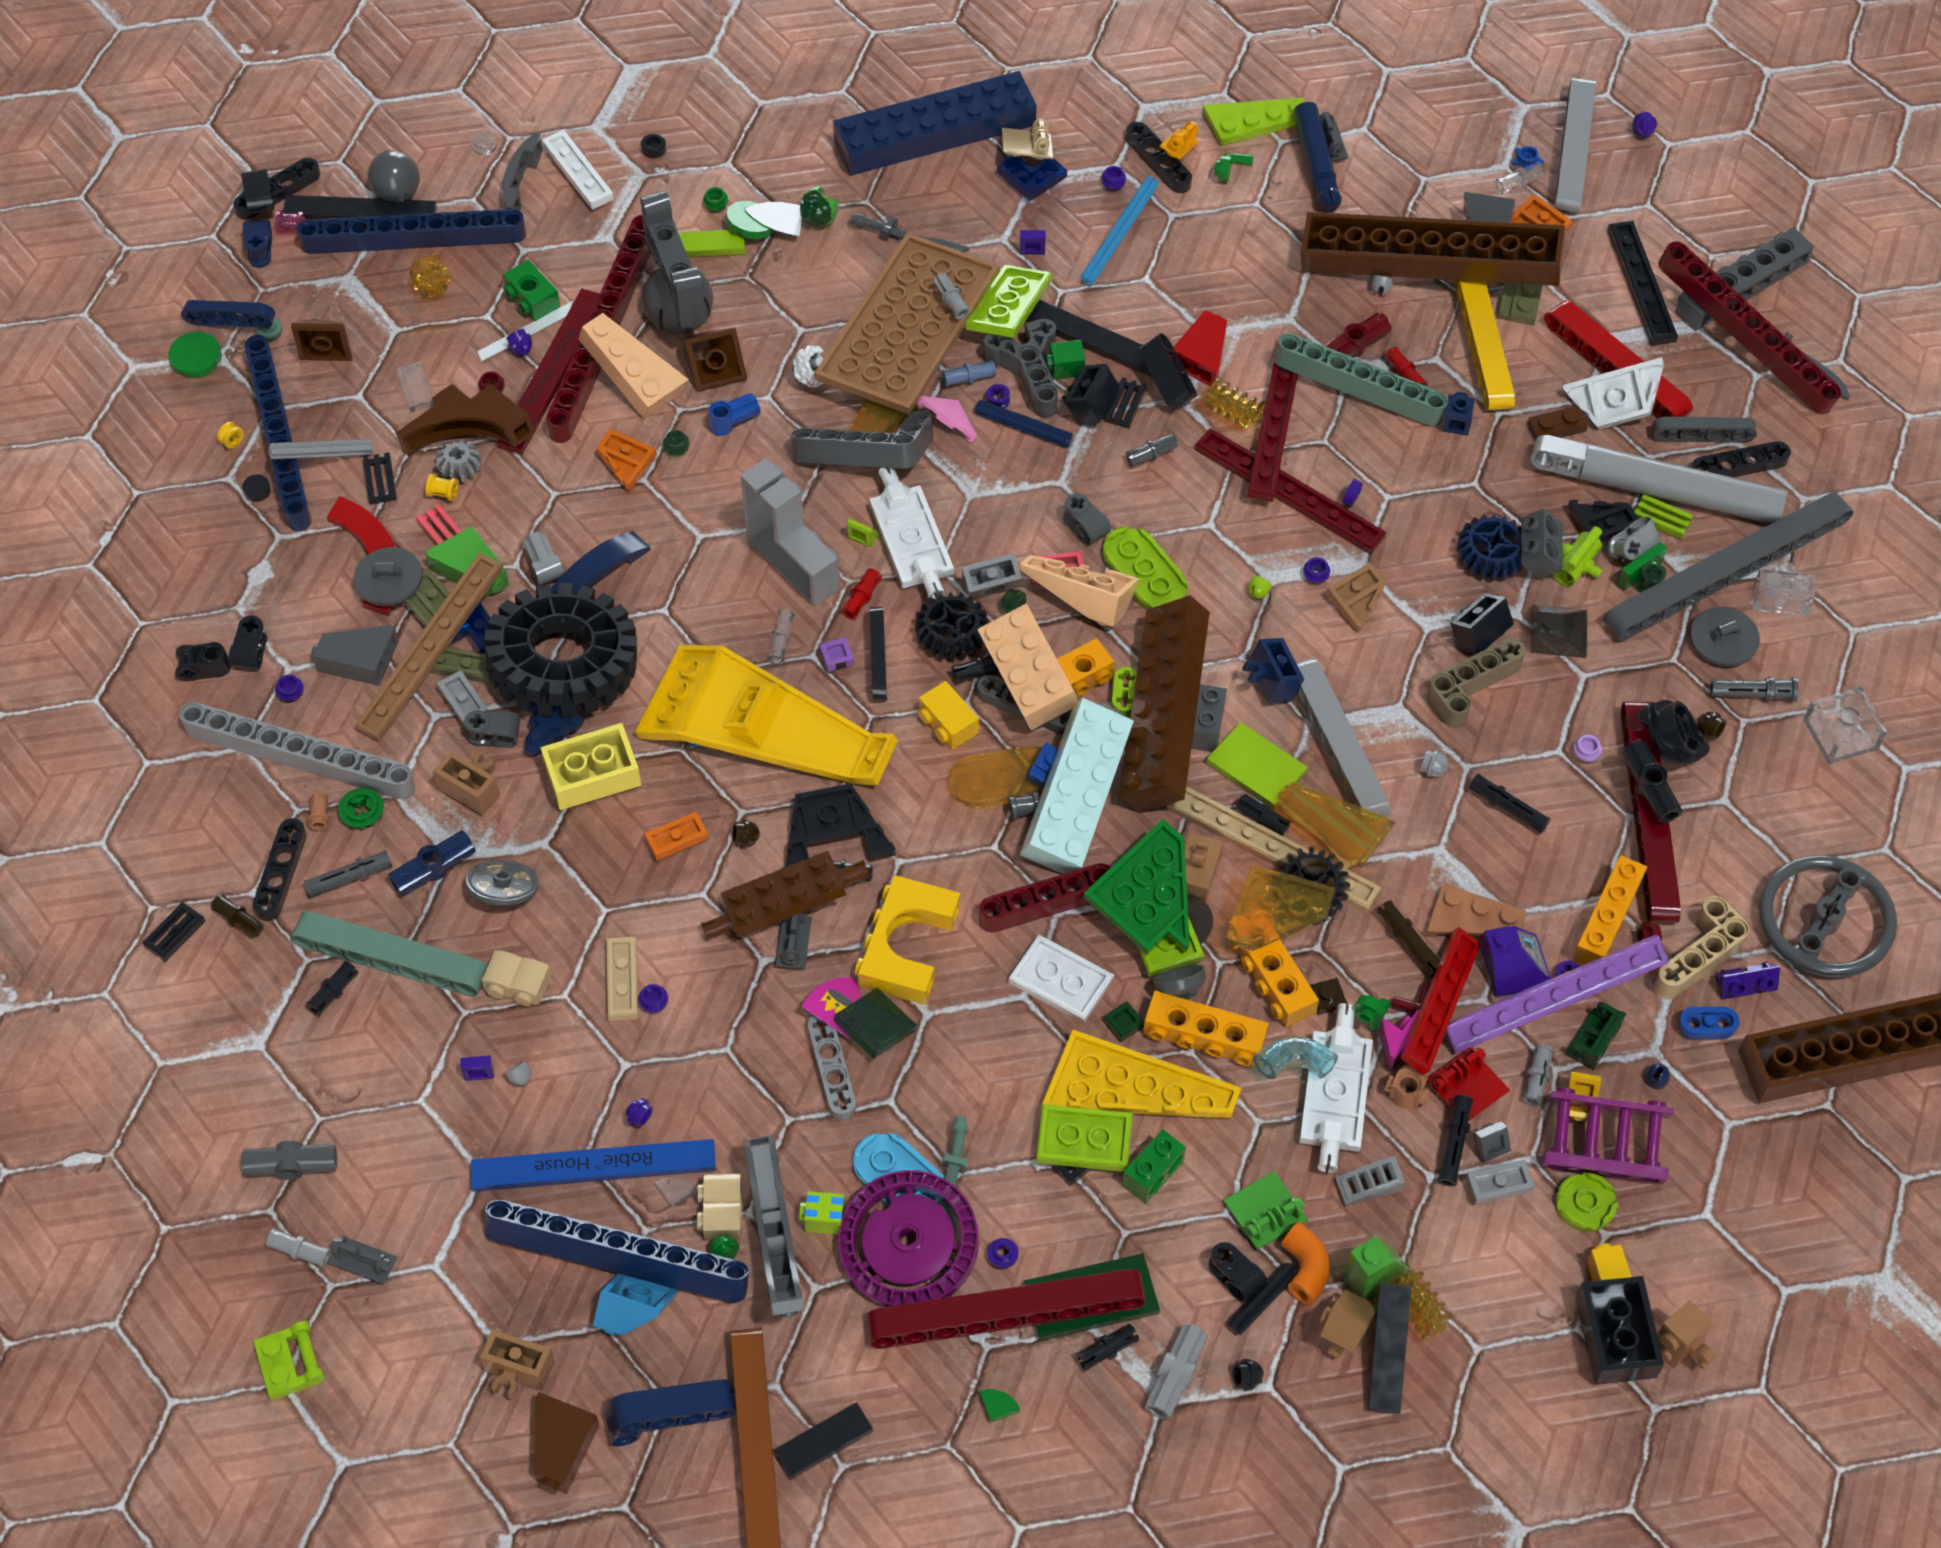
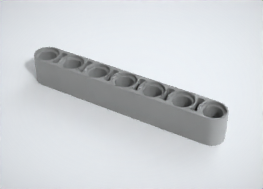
M1571 78L1554 202V208L1557 210L1580 212L1596 81Z
M1311 658L1296 663L1304 677V681L1296 695L1361 824H1366L1390 816L1391 809L1387 796L1318 660Z

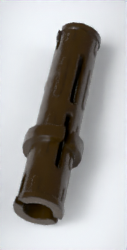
M1392 900L1386 901L1382 904L1385 908L1383 909L1380 906L1377 909V913L1391 927L1393 936L1400 938L1429 976L1433 978L1440 960L1414 930L1412 921L1408 918L1405 919Z

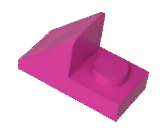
M1419 1009L1412 1018L1407 1016L1399 1028L1387 1020L1381 1019L1379 1037L1386 1066L1391 1071L1401 1060L1400 1057L1419 1014Z

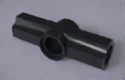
M1633 741L1624 747L1622 754L1637 781V792L1647 800L1658 822L1666 824L1681 816L1683 810L1667 782V771L1663 766L1657 764L1646 741Z

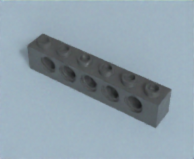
M1792 227L1786 232L1778 233L1768 243L1760 244L1748 255L1740 256L1730 266L1722 267L1716 274L1747 301L1809 263L1814 245ZM1684 291L1679 295L1675 312L1695 331L1714 321Z

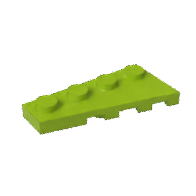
M1304 98L1210 104L1203 105L1202 112L1220 146H1225L1297 126L1293 111L1297 105L1305 102Z

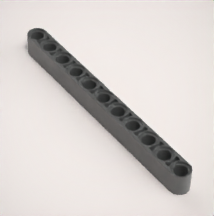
M1831 492L1616 605L1604 615L1603 621L1620 641H1625L1842 526L1852 517L1854 511L1837 492Z

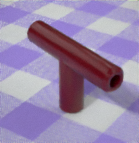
M1428 982L1422 983L1417 1002L1396 996L1393 997L1392 1008L1415 1014L1418 1009H1421L1431 984Z

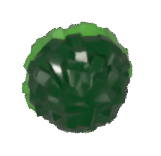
M818 186L805 191L800 201L799 210L805 223L814 227H824L835 220L838 211V199L830 200L827 196H823L822 193L826 191Z

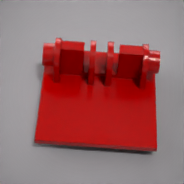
M1480 1047L1477 1049L1468 1048L1429 1076L1427 1083L1452 1110L1456 1095L1471 1097L1474 1101L1469 1121L1510 1092V1089L1484 1062L1483 1059L1486 1057V1054Z

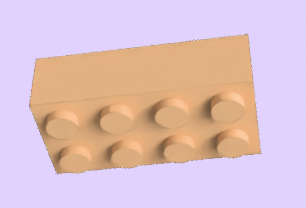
M1027 603L977 629L1030 730L1073 709L1079 703L1070 682Z

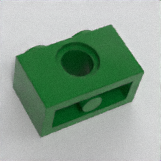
M529 259L503 274L505 294L509 299H514L518 303L521 312L524 315L528 314L534 321L560 308L558 290Z

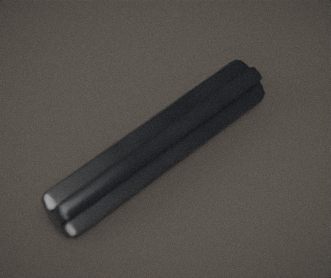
M1284 1263L1228 1321V1327L1234 1334L1242 1335L1288 1287V1284L1298 1273L1291 1263Z

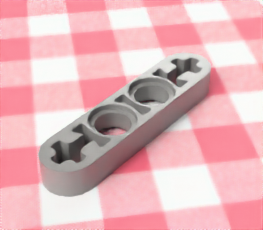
M812 1015L808 1020V1034L829 1111L832 1117L837 1120H848L855 1114L856 1102L837 1031ZM818 1023H823V1026H825L826 1038L821 1039L820 1030L817 1028ZM825 1047H831L837 1053L833 1058L825 1059L820 1055V1051ZM832 1073H839L844 1079L840 1084L832 1085L827 1081V1077ZM842 1093L847 1109L841 1110L840 1106H838L837 1094Z

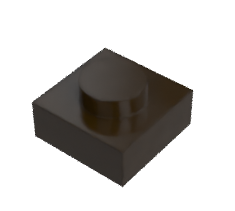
M1338 978L1310 985L1319 999L1318 1015L1337 1011V1006L1341 1003H1346L1347 1006V1001Z

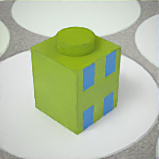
M808 1191L806 1202H801L799 1220L804 1221L805 1232L838 1235L845 1212L844 1194Z

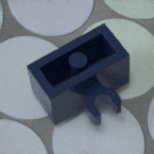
M1284 638L1259 639L1248 661L1245 662L1242 668L1243 671H1251L1247 679L1248 682L1259 683L1268 703L1292 701L1304 681V677Z

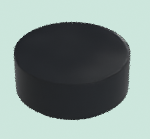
M658 134L645 136L641 141L642 153L648 158L663 156L666 152L665 139Z
M251 475L244 480L242 485L244 495L250 501H262L271 492L269 481L263 475Z

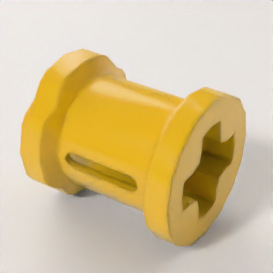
M430 474L426 482V496L445 497L448 501L454 502L459 490V480L457 478H452L451 480L440 478L436 474Z

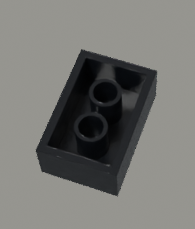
M1637 1276L1582 1282L1575 1297L1595 1385L1657 1378L1664 1366L1644 1277Z

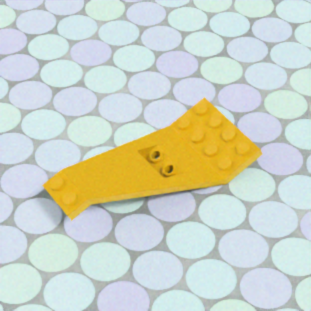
M679 645L634 732L639 739L686 741L851 784L877 786L898 743V739L894 734L868 732L726 647L706 645Z

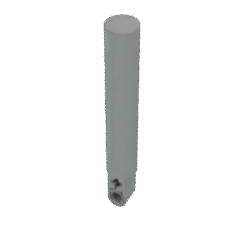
M1542 435L1535 440L1531 455L1532 465L1540 470L1769 524L1781 519L1787 497V490L1550 435Z

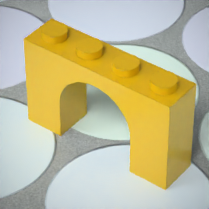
M894 875L891 885L886 884L882 895L884 904L882 909L876 910L873 920L875 929L873 934L868 933L864 950L867 951L864 959H858L855 975H858L859 987L875 992L878 990L886 995L926 1005L935 981V967L898 956L891 950L887 942L897 928L908 923H923L952 931L961 907V893Z

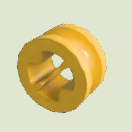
M233 422L225 423L217 434L218 441L224 443L229 449L237 447L244 437L243 429L237 427Z

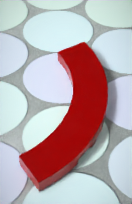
M338 497L327 516L330 523L340 526L354 537H357L364 545L367 554L382 548L395 547L389 533L373 514L351 500ZM365 600L363 601L364 608L387 616L390 615L394 605L378 606Z

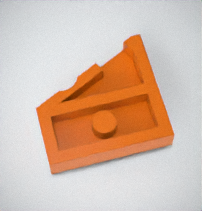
M1533 194L1514 212L1512 223L1565 225L1566 233L1572 227L1573 221Z

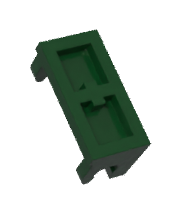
M1599 1002L1592 1009L1585 1023L1566 1050L1565 1055L1594 1071L1620 1030L1627 1013L1620 1012L1604 1002Z

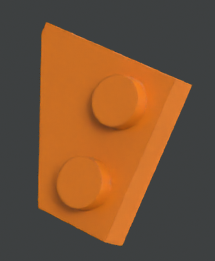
M610 428L598 444L597 453L623 486L630 491L655 458L656 448Z

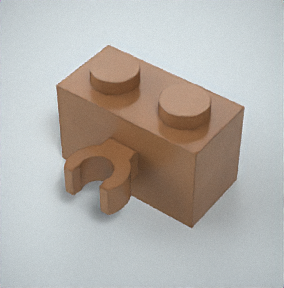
M450 751L433 770L438 789L483 815L500 796L496 777L490 774L495 769L494 760L490 759L487 764L481 765L480 763L484 760L483 753L478 752L474 755L472 764Z
M1190 832L1188 841H1184L1187 898L1206 903L1222 856L1224 841Z
M1346 1289L1340 1298L1333 1297L1319 1322L1324 1325L1320 1336L1333 1342L1328 1354L1340 1359L1345 1349L1355 1353L1368 1333L1376 1315V1304Z
M1691 1300L1668 1318L1657 1334L1663 1362L1669 1363L1673 1368L1691 1355L1696 1364L1704 1369L1713 1361L1712 1358L1716 1356L1715 1352L1708 1345L1702 1343L1713 1322Z
M492 1329L480 1355L484 1371L498 1375L492 1384L493 1392L498 1394L502 1385H510L507 1393L510 1399L517 1395L518 1387L516 1382L543 1391L555 1363L550 1348Z

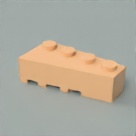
M604 313L582 326L579 341L643 419L685 391L688 378Z

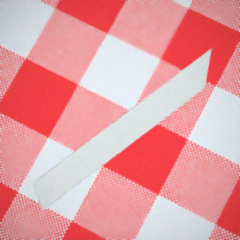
M573 301L520 329H524L527 334L533 335L565 318ZM507 336L477 351L481 361L508 348Z

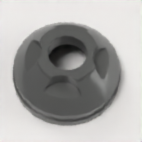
M1198 964L1187 965L1157 974L1153 978L1156 991L1183 999L1192 998L1197 995L1198 990L1206 980L1205 967Z

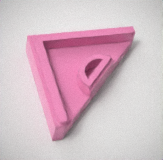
M921 396L917 404L919 407L932 410L937 414L935 418L953 430L956 427L963 432L968 442H973L977 437L959 400Z

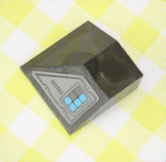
M1533 605L1531 653L1586 658L1587 610Z

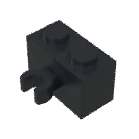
M1106 363L1085 365L1075 384L1067 387L1069 394L1062 396V400L1069 408L1078 425L1100 423L1120 386Z
M1486 592L1468 608H1461V614L1458 617L1452 616V622L1450 623L1458 649L1473 654L1486 650L1514 625L1506 597Z

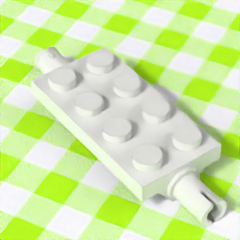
M881 467L878 473L885 486L884 492L878 497L870 498L869 505L902 589L923 583L928 598L936 599L934 593L937 596L939 593L944 596L945 591L939 579L954 575V567L920 485L911 488L905 486L899 481L895 468H888L890 472H887L885 467Z
M1346 1003L1338 1004L1336 1026L1331 1031L1313 1032L1299 1143L1321 1146L1318 1169L1325 1172L1327 1161H1329L1328 1173H1334L1338 1170L1339 1149L1360 1152L1373 1043L1372 1039L1361 1038L1356 1034L1353 1029L1355 1018L1354 1005L1349 1004L1346 1015Z

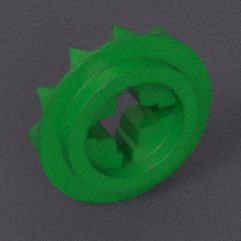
M357 788L349 791L341 798L338 805V814L342 823H346L351 829L360 827L364 830L365 826H375L376 821L382 818L383 808L385 807L382 797L376 791L369 788ZM366 804L367 812L362 811L360 815L357 814L356 808H362Z

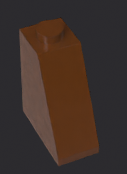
M538 1392L535 1413L534 1473L537 1482L540 1483L539 1487L553 1494H556L557 1491L567 1494L599 1428L598 1418L594 1413Z

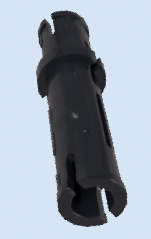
M1479 773L1469 785L1470 790L1489 800L1490 805L1493 807L1499 806L1537 830L1540 834L1543 833L1550 822V817L1545 816L1505 791L1506 787L1495 785Z
M1456 1095L1454 1097L1451 1119L1447 1120L1446 1124L1448 1135L1438 1183L1445 1186L1453 1187L1457 1185L1465 1137L1470 1132L1471 1125L1468 1122L1474 1100L1465 1095Z

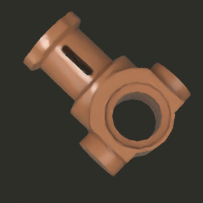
M1406 1063V1066L1400 1067L1396 1076L1390 1074L1384 1091L1390 1093L1388 1099L1393 1100L1397 1106L1405 1109H1417L1419 1104L1424 1106L1428 1098L1430 1089L1425 1087L1428 1077L1426 1074H1420ZM1401 1088H1410L1413 1093H1406Z

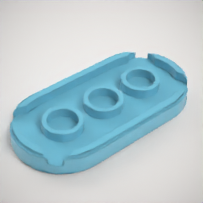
M871 1134L864 1138L855 1149L853 1169L857 1179L863 1186H866L878 1177L902 1170H919L933 1173L944 1179L946 1178L910 1144L896 1134ZM905 1191V1192H900V1193H895V1194H896V1196L902 1195V1194H907V1191ZM914 1191V1194L928 1197L940 1205L941 1199L928 1193ZM889 1196L881 1200L887 1208L890 1206Z

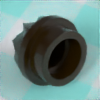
M1706 712L1697 719L1698 731L1706 739H1718L1726 726V720L1721 718V714L1717 712Z
M742 819L741 822H734L732 827L733 844L740 845L741 848L754 845L760 836L757 825L747 819Z

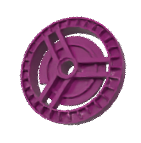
M902 1170L876 1178L853 1197L842 1217L838 1234V1248L842 1265L850 1281L858 1291L872 1302L883 1307H890L952 1296L966 1282L974 1268L979 1250V1229L968 1200L957 1187L933 1173L919 1170ZM905 1191H907V1194H902V1195H898V1196H896V1194H895V1193H900V1192H905ZM914 1191L928 1193L941 1199L955 1212L961 1224V1244L955 1243L954 1228L946 1211L934 1200L914 1194ZM889 1196L890 1206L881 1211L875 1208L866 1221L862 1235V1245L866 1260L860 1264L856 1249L860 1225L870 1209ZM906 1235L916 1236L915 1242L911 1245H903L901 1243ZM953 1252L958 1253L955 1261L950 1260ZM870 1268L877 1273L873 1278L866 1273ZM943 1268L949 1269L941 1278L922 1288L899 1290L880 1284L887 1280L900 1285H915L935 1277Z

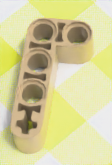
M1711 896L1704 901L1698 914L1697 922L1706 935L1660 968L1653 986L1655 993L1660 998L1666 1000L1676 998L1742 949L1749 934V925L1723 898ZM1709 912L1714 913L1717 916H1712L1711 914H1709ZM1729 933H1733L1738 937L1731 936ZM1708 948L1714 949L1716 952H1711ZM1686 964H1692L1695 968H1691Z

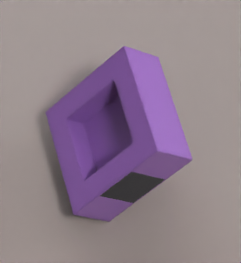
M846 637L819 644L828 672L854 665V658Z

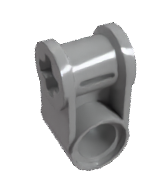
M1640 518L1632 522L1629 527L1619 534L1613 536L1608 543L1609 555L1614 559L1627 558L1628 560H1635L1654 545L1662 542L1652 518Z

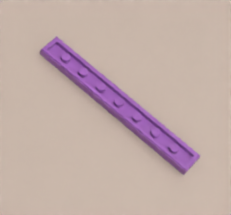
M1653 935L1449 1022L1445 1033L1452 1052L1455 1054L1669 963L1658 935Z

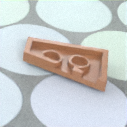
M1443 884L1425 937H1436V934L1451 935L1453 930L1458 927L1471 936H1480L1481 938H1483L1485 930L1512 925L1521 928L1526 910Z

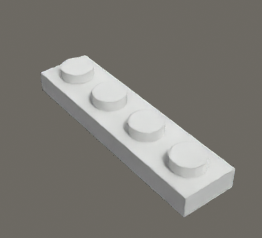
M564 130L542 139L545 150L592 210L614 200L613 192Z

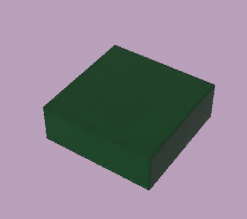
M1127 1001L1103 1016V1022L1120 1042L1144 1028L1145 1022Z

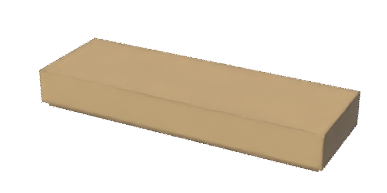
M636 937L607 938L609 1021L638 1019Z

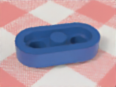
M1689 1007L1682 1012L1678 1021L1681 1033L1693 1039L1729 1038L1736 1033L1740 1024L1738 1014L1729 1007ZM1688 1023L1696 1024L1697 1028L1691 1027ZM1718 1023H1724L1727 1027H1720Z

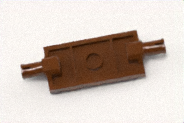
M826 851L721 892L727 911H724L725 914L702 922L701 925L707 940L731 930L733 933H736L738 938L847 895L845 892L846 885L866 877L868 878L870 875L864 860L839 869L835 867L829 851Z

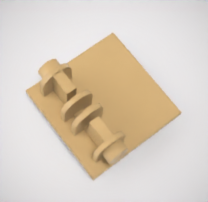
M1044 119L1035 120L1032 131L1002 128L1003 153L1014 157L1021 155L1031 156L1038 160L1053 159L1051 134L1048 133V124Z

